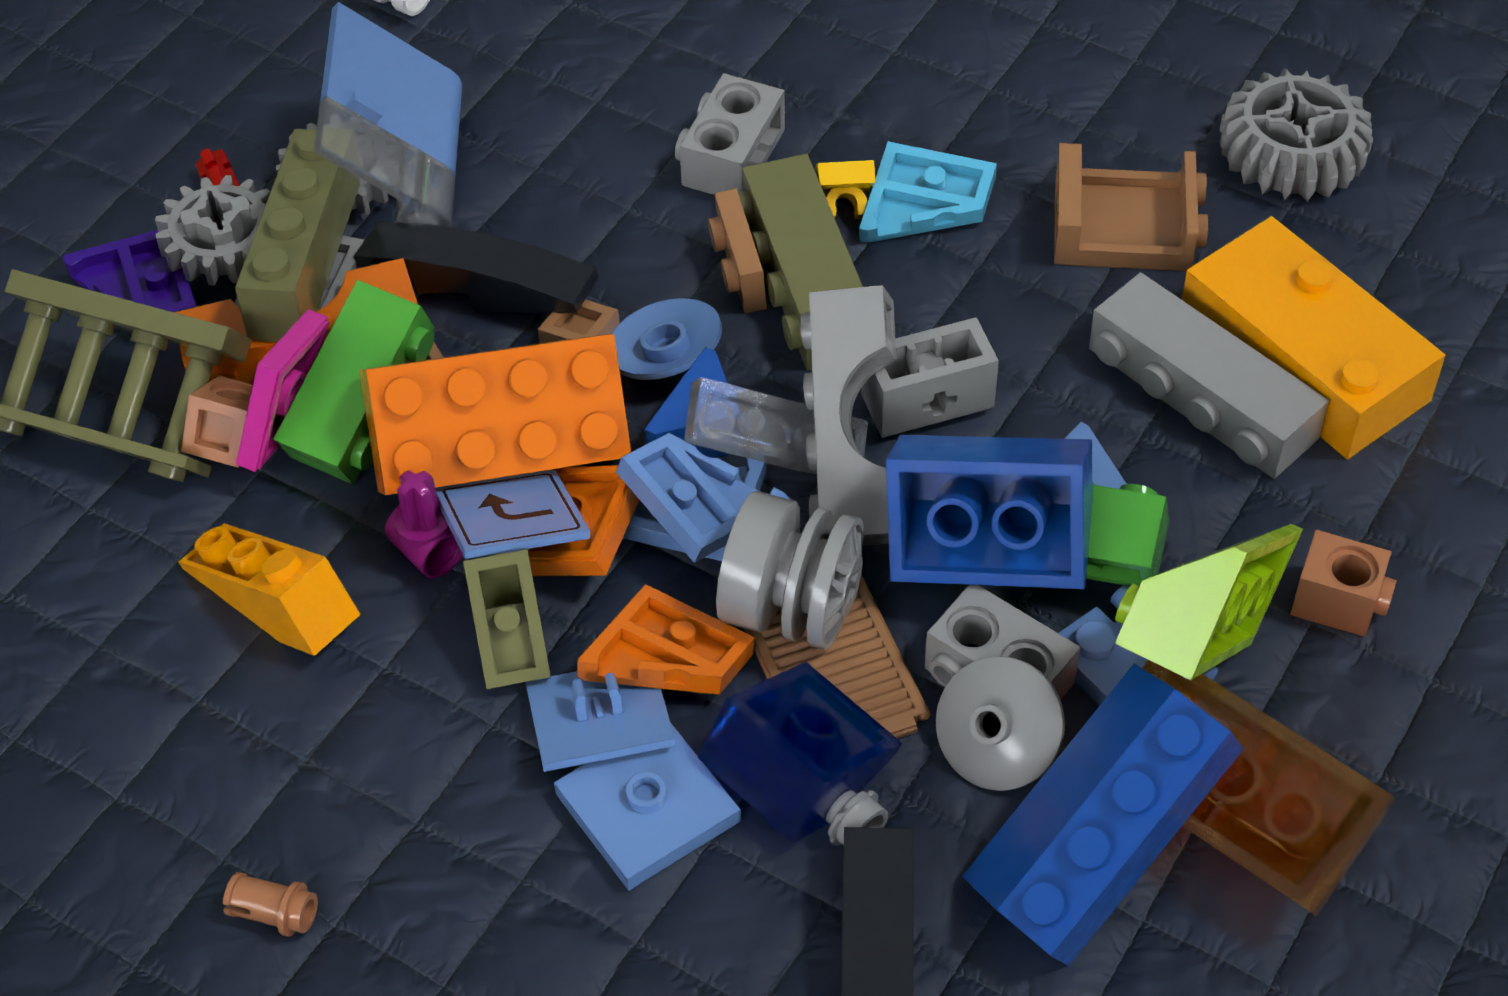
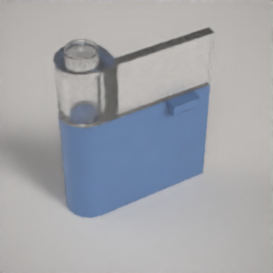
M338 2L331 12L314 152L397 199L395 223H409L410 227L426 224L451 227L462 82L459 76L446 66Z

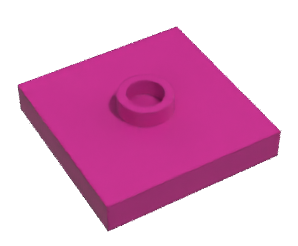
M308 309L258 363L236 459L237 465L256 472L262 468L279 448V445L273 439L324 344L329 323L327 316Z

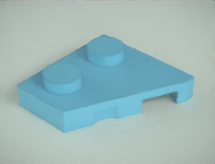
M888 141L875 178L876 183L873 185L859 227L860 241L870 243L983 222L996 179L997 163Z

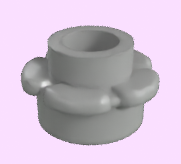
M849 790L832 804L826 815V821L830 824L828 835L833 845H844V827L884 828L888 819V811L878 803V794L875 791L869 790L867 792L855 793L853 790Z

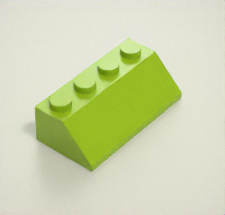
M1289 524L1142 580L1140 586L1133 583L1123 596L1116 613L1115 620L1122 623L1123 626L1115 644L1189 680L1194 679L1249 647L1255 638L1303 529Z

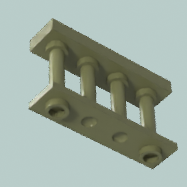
M11 269L4 292L26 302L23 312L29 315L0 402V431L22 437L27 426L151 461L148 472L168 479L184 482L187 472L209 478L212 466L185 456L186 453L181 452L189 394L209 382L213 366L220 367L223 357L245 363L252 340L223 325ZM63 313L78 317L76 326L82 330L54 418H49L25 411L24 409L52 322L59 323ZM118 328L133 332L130 341L136 344L106 434L78 426V422L105 337H112L114 329ZM170 342L187 347L184 356L190 359L166 436L160 449L131 441L159 351L166 352Z

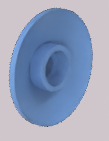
M687 298L659 301L633 312L622 320L611 333L615 336L620 374L633 379L654 380L670 377L688 370L705 347L714 350L719 343L722 335V324L718 313L705 302Z

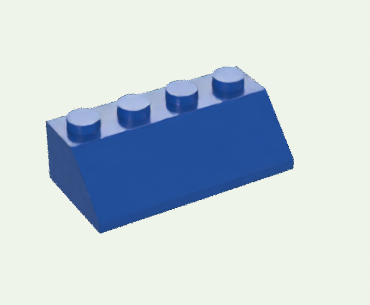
M1134 663L962 877L999 913L1045 952L1070 966L1244 748L1234 734L1178 690Z

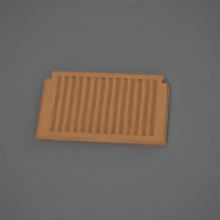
M862 574L852 608L848 616L845 617L833 645L827 650L809 645L807 642V628L802 637L796 642L786 640L782 635V608H779L770 626L762 633L744 628L745 633L755 637V655L807 769L917 733L916 722L925 721L931 716Z

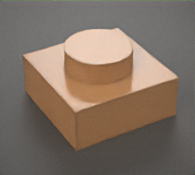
M585 299L577 313L552 312L538 328L539 342L546 343L611 334L620 323L618 309Z

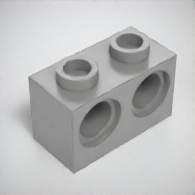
M723 73L712 93L706 92L701 98L697 118L690 129L684 128L678 137L675 147V159L680 161L682 186L713 195L717 192L737 188L738 192L743 191L742 167L767 162L785 130L784 90Z
M969 585L927 632L924 669L928 670L939 684L946 687L959 670L974 661L998 656L1016 658L1040 670L1050 680L1060 699H1062L1075 684L1081 647L983 587ZM964 644H974L979 647H967ZM988 712L993 718L1000 722L999 717L995 713Z

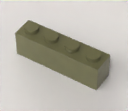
M321 129L293 130L235 286L246 335L251 340L278 342L308 309L315 312L318 311L360 187L350 132L324 131Z
M807 153L742 167L743 191L738 192L748 225L751 226L753 231L751 235L761 266L766 265L769 272L766 274V285L771 304L774 308L782 306L785 314L782 316V326L786 343L790 350L798 348L806 371L812 370L811 349L806 350L803 346L801 314L810 312L809 292L863 287Z

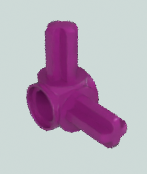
M408 470L399 477L401 486L397 489L400 505L388 517L385 524V535L425 577H440L454 568L463 557V554L438 505L433 477L426 471L414 474Z

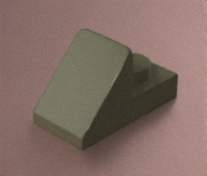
M528 549L463 561L486 689L551 677Z

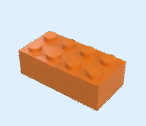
M614 334L595 335L359 370L378 492L384 495L397 494V489L401 486L399 477L408 470L414 474L422 471L431 474L436 488L621 459L623 456L631 453Z

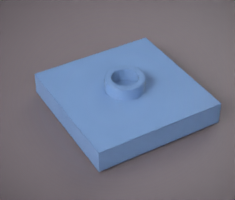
M672 724L671 727L676 746L586 763L554 782L557 797L628 891L741 822V809Z

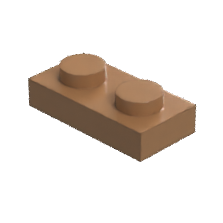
M737 188L714 193L717 217L708 218V226L714 251L725 250L727 256L726 259L720 260L728 294L738 292L744 314L765 310L767 305L763 269Z

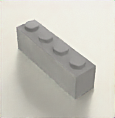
M1143 273L1137 274L1094 309L1089 349L1096 353L1102 362L1117 368L1140 384L1150 396L1161 399L1184 415L1194 427L1203 432H1208L1235 451L1238 457L1245 463L1256 466L1275 479L1320 439L1330 400Z

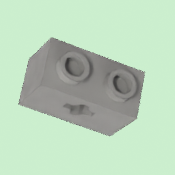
M977 317L895 338L897 360L874 373L861 388V395L881 438L994 408L999 360Z

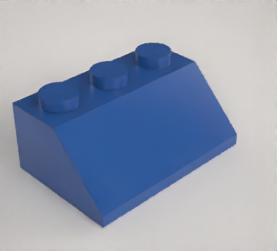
M933 435L899 436L886 458L890 581L1070 589L1085 588L1093 502L1092 439Z

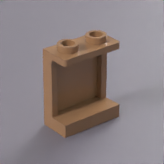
M1059 143L1055 176L1054 265L1187 271V269L1192 267L1196 248L1205 249L1208 236V214H1198V207H1204L1207 177L1206 173H1198L1196 170V151H1184L1179 172L1082 168V144Z

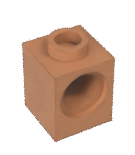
M219 375L189 394L181 452L237 468L240 467L236 464L253 385Z
M1315 530L1290 615L1366 637L1373 613L1386 617L1397 580L1385 576L1392 551Z

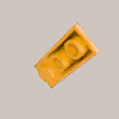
M225 523L203 533L196 540L194 549L178 561L183 570L278 642L313 656L318 654L361 615L325 556Z

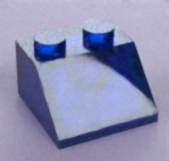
M804 662L727 697L701 749L698 759L719 776L720 780L727 787L737 792L764 816L774 829L783 833L789 840L795 843L828 825L826 815L832 804L849 790H853L855 793L861 792L896 755L902 742L809 663Z

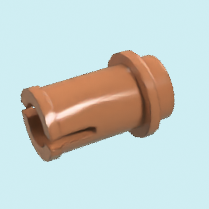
M236 872L229 880L225 889L223 904L226 906L223 911L226 916L241 917L276 926L282 936L290 937L296 932L304 934L310 929L316 916L318 898L316 893L308 891L307 886L303 882L296 881L290 886L251 877L246 873Z

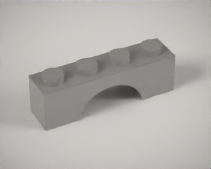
M883 285L809 292L810 312L801 314V336L804 348L806 350L811 349L812 372L804 374L803 391L807 409L814 410L815 433L807 434L806 455L809 469L811 471L817 470L818 494L810 495L809 519L813 512L820 507L831 511L833 527L839 517L844 514L860 517L864 524L863 546L889 544L886 468L866 460L860 454L852 435L851 415L855 399L865 382L878 370L897 360L894 301Z

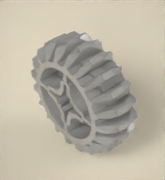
M1285 68L1279 77L1263 72L1259 81L1245 80L1242 89L1232 93L1231 99L1227 103L1226 112L1222 115L1219 129L1222 132L1220 140L1221 155L1227 157L1229 171L1241 172L1243 184L1259 183L1262 195L1270 190H1276L1282 193L1284 201L1291 193L1300 194L1307 202L1314 192L1329 198L1336 187L1347 189L1350 181L1354 177H1358L1361 170L1365 167L1367 156L1370 154L1373 137L1371 136L1373 130L1371 129L1372 123L1370 121L1371 113L1364 110L1363 98L1349 95L1347 84L1331 85L1329 75L1316 79L1309 76L1307 69L1301 76L1292 75Z

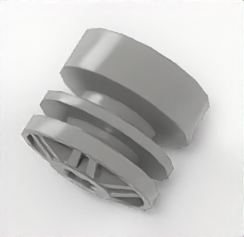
M760 491L750 493L740 507L723 554L716 595L717 617L721 622L762 633L770 626L779 608H782V635L786 640L796 642L802 637L807 628V642L810 646L823 650L830 648L841 630L845 617L848 616L859 587L864 542V524L862 519L844 514L839 517L833 527L831 511L820 507L813 512L801 533L800 507L796 501Z

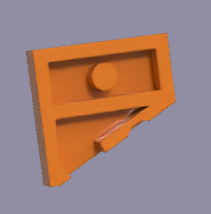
M645 584L578 658L577 677L584 681L606 683L605 675L613 673L617 683L620 685L720 695L752 657L755 637Z

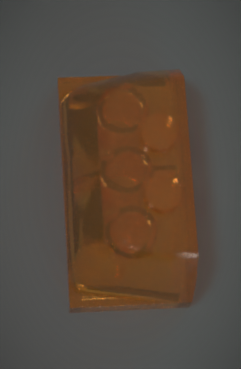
M1147 660L1143 666L1144 670L1178 690L1229 729L1244 748L1182 827L1316 917L1395 802V798L1386 790L1204 674L1189 680Z

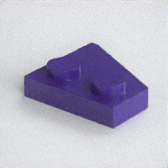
M158 230L62 255L69 277L85 289L170 312L196 307L189 281L185 279L183 268L172 272L168 267L166 257H161L155 235L158 233Z

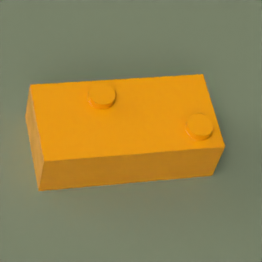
M1273 216L1262 221L1186 271L1181 300L1330 400L1320 437L1347 460L1432 401L1446 354Z

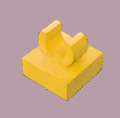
M874 160L818 163L814 170L834 218L837 212L836 200L846 198L854 206V218L862 219L868 203L866 194L876 183Z

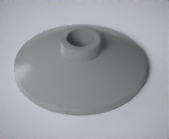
M988 657L966 665L948 682L937 707L936 732L940 748L946 760L961 777L981 788L1005 791L1018 789L1033 783L1044 775L1055 762L1064 740L1065 715L1061 699L1055 687L1040 670L1016 658ZM988 712L995 713L1001 722L1000 731L995 737L989 736L983 728V719Z

